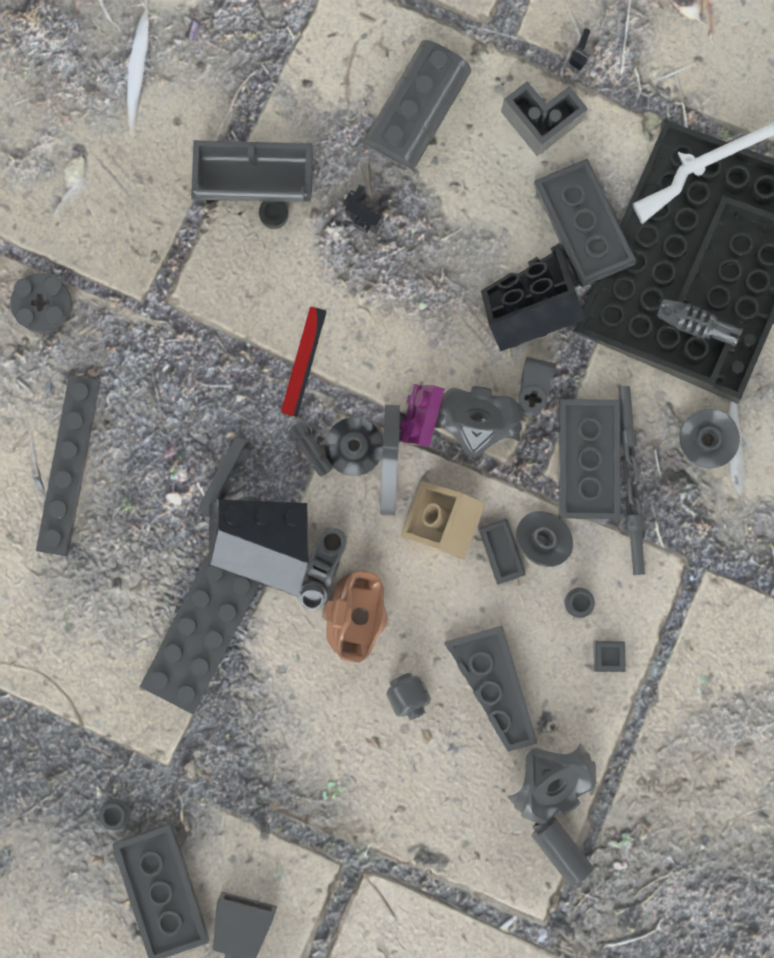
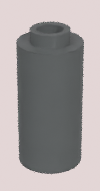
M555 817L546 824L535 823L532 828L535 831L531 835L569 886L579 884L593 871L592 864Z

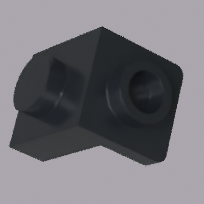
M359 185L356 191L351 190L344 201L346 217L354 221L353 226L364 233L370 231L377 234L382 225V217L361 205L365 198L366 190L364 186Z

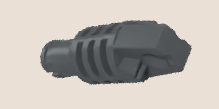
M664 299L657 313L658 318L676 327V329L702 339L712 337L733 347L736 346L739 338L733 337L730 334L739 337L743 330L742 328L719 321L714 313L688 303Z

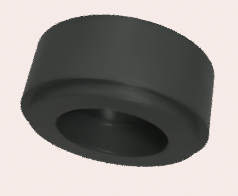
M263 201L259 207L260 220L267 228L279 229L286 224L289 213L284 202Z

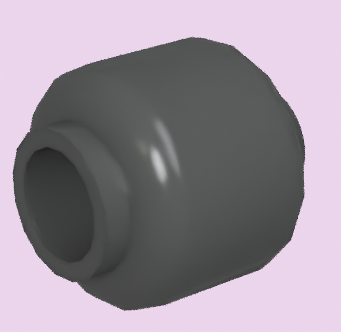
M406 673L389 682L391 687L388 688L386 695L396 716H408L409 720H413L426 713L424 707L430 703L431 697L421 677Z

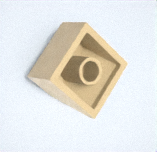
M421 481L401 537L465 560L485 503L464 493Z

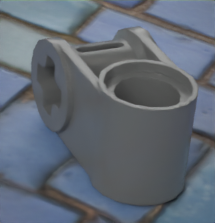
M526 357L517 401L522 415L535 417L542 412L547 402L556 363ZM530 396L535 397L536 404L534 408L529 407V401L527 400Z
M336 528L327 529L322 532L308 558L304 577L308 575L324 582L325 586L329 588L347 545V538L344 532ZM330 533L337 534L341 539V546L337 550H330L325 545V538ZM315 566H317V567H319V568H321V569H323V570H325V571H327V572H324V571H322V570H320V569H317V568H315Z

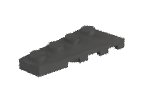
M503 626L445 641V646L451 652L458 664L459 670L471 686L476 699L488 715L489 721L506 750L509 752L537 744L536 735Z

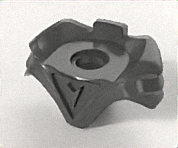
M472 386L471 392L451 388L443 394L435 428L449 430L458 440L466 455L478 457L493 444L505 438L520 441L523 415L512 397L492 396V389Z
M581 743L574 752L569 754L553 753L539 748L532 749L526 755V772L523 787L518 793L508 796V799L514 804V808L521 812V817L539 824H546L559 810L563 815H566L581 803L577 797L594 789L596 785V764L594 761H591L590 754Z

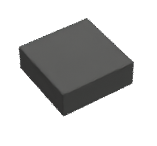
M593 641L594 671L625 672V641Z

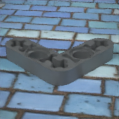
M385 404L380 515L395 516L400 405Z

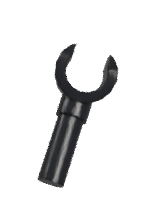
M587 28L583 30L579 44L573 50L572 56L569 59V64L579 71L582 70L590 57L583 52L590 35V30Z

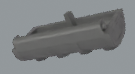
M422 40L364 138L363 144L414 171L472 71L467 61L438 43Z
M193 140L192 200L311 203L313 180L312 143Z

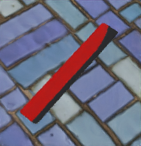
M315 307L309 308L282 405V414L297 417L299 414L326 316V310Z

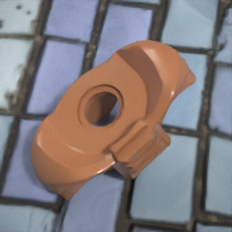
M361 570L344 576L337 582L332 600L327 599L324 604L322 617L327 621L326 638L329 645L342 660L355 663L365 660L372 652L376 639L388 624V615L384 606V587L381 579L375 573ZM359 607L364 608L368 613V619L362 625H357L352 620L353 611Z

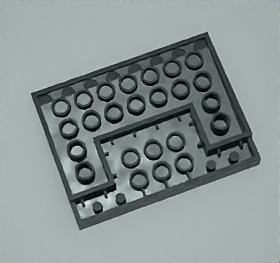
M666 120L620 224L621 230L637 262L631 267L595 281L583 308L586 320L576 324L574 333L738 404L774 323V158L745 148L706 166L705 172L702 175L688 174L680 194L642 224L634 210L633 203L671 186L676 171L682 165L678 152L692 154L697 158L729 143ZM667 299L685 304L688 303L714 313L719 321L742 328L743 330L739 337L730 334L733 337L739 338L736 346L733 347L712 337L702 339L676 329V327L657 317L662 301Z

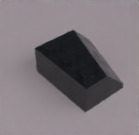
M559 243L551 247L552 253L540 260L538 257H535L527 262L529 267L518 274L509 273L481 290L488 324L500 352L586 320Z
M218 499L209 505V566L243 578H249L267 587L276 588L292 596L299 597L308 565L307 503Z

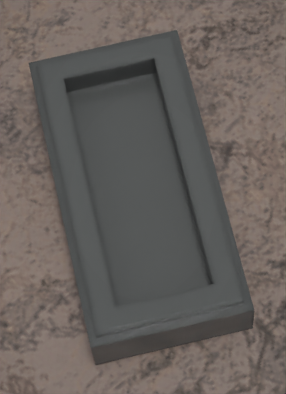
M507 519L478 528L496 584L525 576L526 574Z

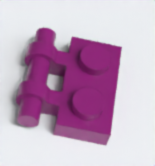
M414 384L412 394L407 397L406 404L409 405L405 420H401L399 427L402 430L399 438L400 442L423 447L430 446L445 388L435 385L422 386Z

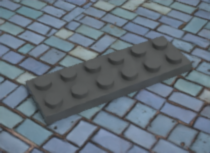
M208 553L140 688L194 714L261 583L209 566Z

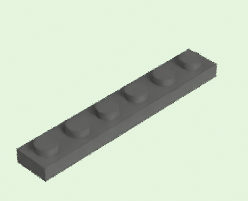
M70 375L68 377L36 551L61 556H68L100 389L101 382L98 380Z

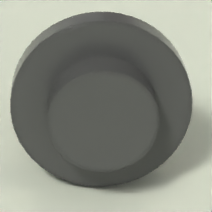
M308 581L302 584L298 600L304 608L317 610L327 601L328 592L322 583Z
M574 588L567 593L564 605L567 612L573 617L584 618L592 613L595 600L592 593L587 589Z
M120 799L108 800L99 811V820L108 830L123 828L130 818L128 805Z

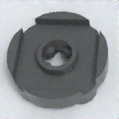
M37 273L20 279L15 283L10 306L13 316L20 325L34 333L46 334L59 329L65 319L69 318L72 311V298L68 289L59 279L49 274ZM41 296L49 301L48 305H44L43 311H39L38 307L34 306L35 301Z

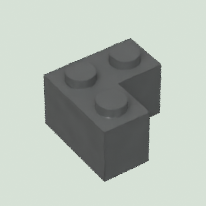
M527 81L504 99L501 113L535 155L539 156L580 124L588 108L570 86L546 104Z

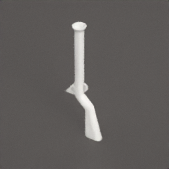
M774 121L765 127L697 158L692 154L678 152L682 165L676 171L671 186L633 203L642 224L680 194L688 174L702 175L705 172L706 166L773 136Z

